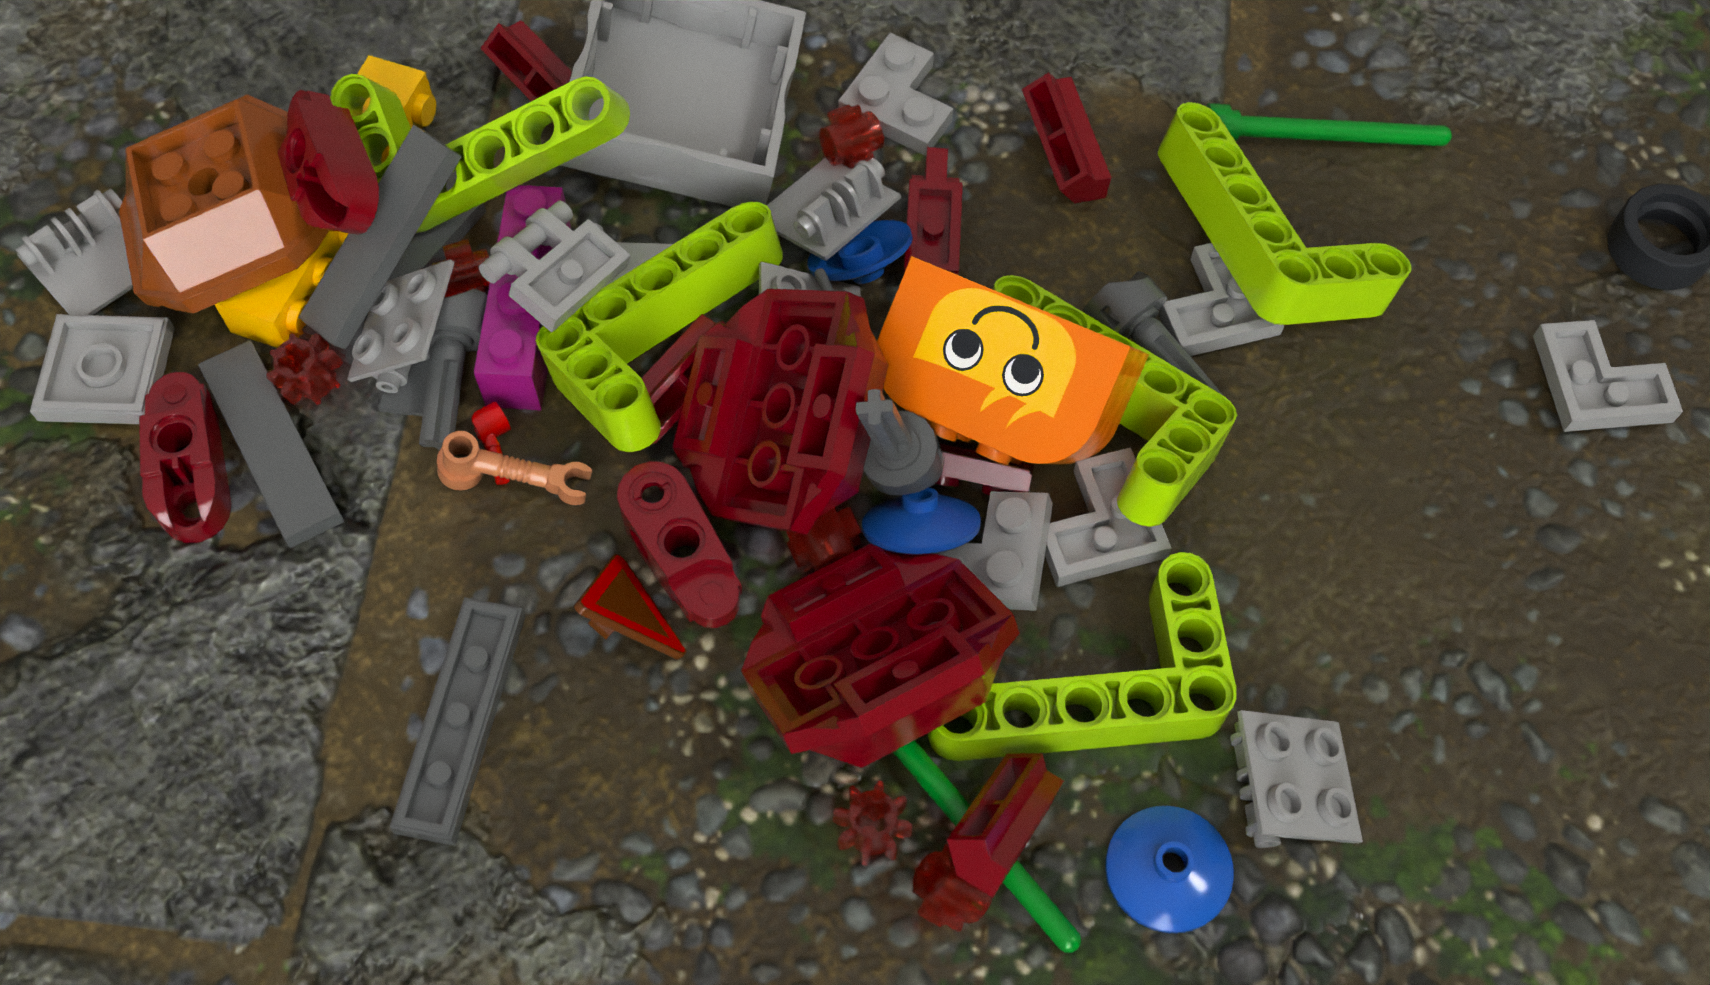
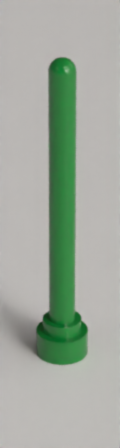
M1206 104L1208 108L1220 117L1235 141L1239 137L1444 146L1452 138L1450 128L1444 125L1241 115L1239 110H1232L1230 104Z
M916 740L891 752L890 754H895L956 827L970 807V804ZM1017 860L1003 881L1004 885L1062 952H1075L1081 944L1080 933Z

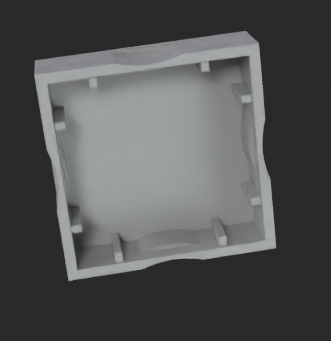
M591 0L587 15L584 48L574 64L570 82L585 76L598 79L625 98L629 104L630 118L624 132L619 136L561 164V166L732 207L751 201L761 202L766 205L774 178L786 117L785 103L795 71L806 12L762 0ZM603 98L596 100L592 104L589 111L590 120L596 118L601 113L604 105Z

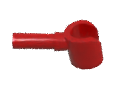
M492 402L475 411L472 415V422L476 435L484 445L485 450L503 454L497 438L511 431V427L498 403ZM494 476L496 485H504L510 482V478Z

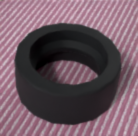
M1656 184L1641 188L1628 198L1614 219L1607 235L1609 252L1618 268L1634 281L1655 289L1676 290L1691 286L1710 268V201L1700 193L1680 185ZM1655 219L1676 226L1687 235L1693 245L1694 254L1677 255L1657 248L1645 238L1638 226V221Z

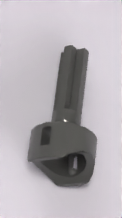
M1137 271L1129 281L1109 282L1084 307L1085 314L1127 339L1132 338L1134 343L1222 394L1166 327L1156 319L1159 310L1167 300V296L1146 273ZM1109 307L1110 309H1109V312L1107 313V312L1105 311V309Z
M473 288L443 300L430 343L432 350L419 445L422 447H434L440 450L444 439L450 433L455 432L466 352L478 351L488 295L480 290Z
M880 389L868 390V402H857L855 409L858 418L871 438L863 470L870 482L877 490L889 495L917 493L933 486L941 477L944 465L942 448L934 430L924 418L913 412L898 411L892 399L886 400Z

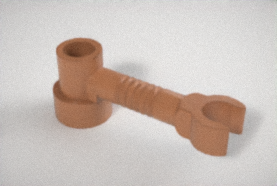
M466 431L450 433L444 439L442 448L437 455L439 479L448 488L460 491L473 488L480 482L483 474L546 488L548 492L557 494L563 502L570 505H580L585 503L586 493L570 489L565 484V481L571 477L590 480L592 475V469L581 462H570L566 465L553 464L550 466L537 462L531 463L529 460L515 459L512 456H503L500 453L480 449L477 439ZM458 454H463V455H466L467 457L457 458V457H454V456H455V455H458Z

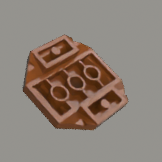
M245 95L125 148L126 194L120 206L119 215L133 291L146 305L155 307L162 305L173 310L194 314L298 269L317 250L329 230L308 225L303 220L297 202L291 201L277 154L287 135V111L250 95Z

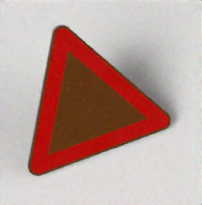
M614 554L574 604L577 613L590 619L587 624L605 639L616 631L677 660H680L687 652L632 568L620 554Z

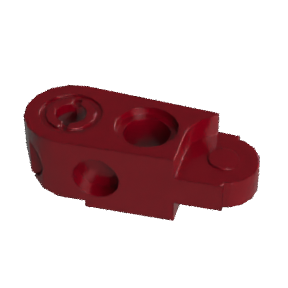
M299 90L290 102L287 114V135L277 152L291 201L297 202L300 215L308 225L332 231L357 235L363 234L372 225L377 212L379 185L351 113L347 108L333 106L327 94Z
M172 372L157 380L151 388L150 394H146V415L140 416V475L142 476V496L147 509L173 539L184 543H199L215 536L224 528L230 518L232 504L219 417L213 409L211 394L205 384H200L192 374ZM187 446L185 449H183V450L177 452V451L180 450L182 447ZM197 502L200 516L196 518L185 517L184 512L187 506Z
M649 461L634 466L623 476L618 485L617 500L627 534L672 602L676 601L689 622L694 620L697 624L706 628H718L727 625L736 617L739 611L742 586L733 570V563L688 482L674 466L664 462ZM657 486L663 498L659 502L648 503L642 500V493L648 487ZM681 546H691L697 549L691 556L684 558L670 555L672 551Z

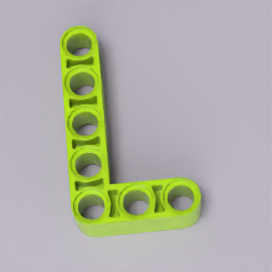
M349 74L343 76L335 83L331 90L330 99L333 106L349 109L379 183L411 127L396 93L362 75ZM585 76L577 78L446 144V146L462 156L453 172L456 170V182L449 191H447L446 184L444 185L416 233L425 232L616 138L624 132L629 123V104L622 95L598 79ZM370 97V104L367 110L363 113V105L365 101ZM603 98L604 105L601 113L596 118L590 120L589 111L592 104L596 100ZM553 122V135L546 143L542 144V131L548 124ZM389 146V155L385 162L381 163L382 153ZM504 146V159L500 165L494 168V156Z
M1183 103L1177 108L1157 154L1248 302L1260 317L1277 325H1292L1377 317L1385 312L1411 272V264L1401 251L1383 243L1306 248L1220 117L1207 106L1198 103Z
M752 201L732 207L602 288L552 333L544 326L540 328L536 335V344L555 386L618 450L625 452L640 451L657 440L661 432V424L645 383L627 363L692 323L701 314H706L759 280V263L761 261L777 266L780 265L783 259V252L771 210L761 202Z
M1014 275L1003 276L997 279L993 290L1149 354L1120 421L1121 425L1143 437L1148 442L1139 451L1117 497V505L1121 513L1136 524L1148 527L1162 524L1214 462L1237 417L1236 408L1232 402L1222 394L1032 281Z
M1179 552L1167 557L1158 570L1149 592V607L1161 669L992 684L987 701L961 715L972 724L973 728L969 732L957 734L952 733L942 725L928 733L931 747L939 756L947 760L964 761L1004 757L1006 754L1051 753L1203 739L1212 736L1221 728L1236 701V684L1213 574L1209 565L1201 557L1192 553ZM1181 583L1191 591L1192 595H1179L1173 592L1168 584ZM1178 638H1192L1202 645L1204 651L1200 653L1191 652L1180 644ZM1197 693L1209 697L1213 701L1216 710L1204 711L1197 708L1192 703L1189 695ZM1142 699L1154 708L1156 715L1150 717L1140 716L1134 713L1127 701ZM1073 704L1083 705L1089 708L1095 720L1079 722L1067 713L1066 707ZM1011 710H1022L1029 714L1034 724L1026 728H1017L1008 723L1004 714Z

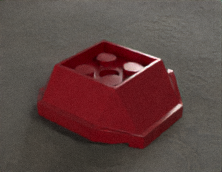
M766 289L743 305L726 324L719 322L700 335L672 448L683 467L690 469L697 491L712 516L807 535L820 516L858 493L871 438L857 416L856 403L868 402V390L880 389L881 392L883 391L889 366L870 329L864 298L848 291Z
M871 543L768 595L761 614L763 624L751 642L741 672L750 692L791 754L811 750L863 768L985 703L1002 656L1020 633L1014 614L959 559L933 553H897L882 549Z

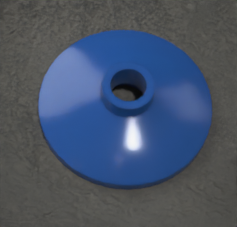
M873 221L827 261L811 253L807 260V266L814 277L817 269H824L829 281L853 279L857 284L872 282L881 277L884 273V268L903 255L913 241L911 229L901 221Z
M929 487L917 493L902 495L877 504L862 519V532L870 543L888 551L904 554H930L960 547L971 541L979 533L981 527L980 514L976 508L963 500L940 495L936 490Z
M1155 806L1131 815L1114 833L1105 858L1107 883L1117 904L1131 919L1154 931L1179 934L1201 928L1220 913L1231 894L1234 869L1228 846L1220 833L1207 820L1183 808ZM1166 853L1179 855L1184 862V870L1181 872L1169 871L1163 864L1162 856Z

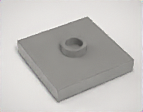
M57 314L32 401L31 414L37 421L140 424V416L146 415V394H150L154 383L164 375L175 330L168 317Z

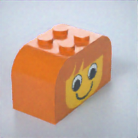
M913 256L910 258L877 340L889 364L883 388L896 404L909 412L925 418L935 434L941 438L953 442L956 439L970 443L971 439L979 442L976 453L1004 465H1009V462L1022 465L1023 461L1035 464H1073L1099 453L1114 436L1149 354Z

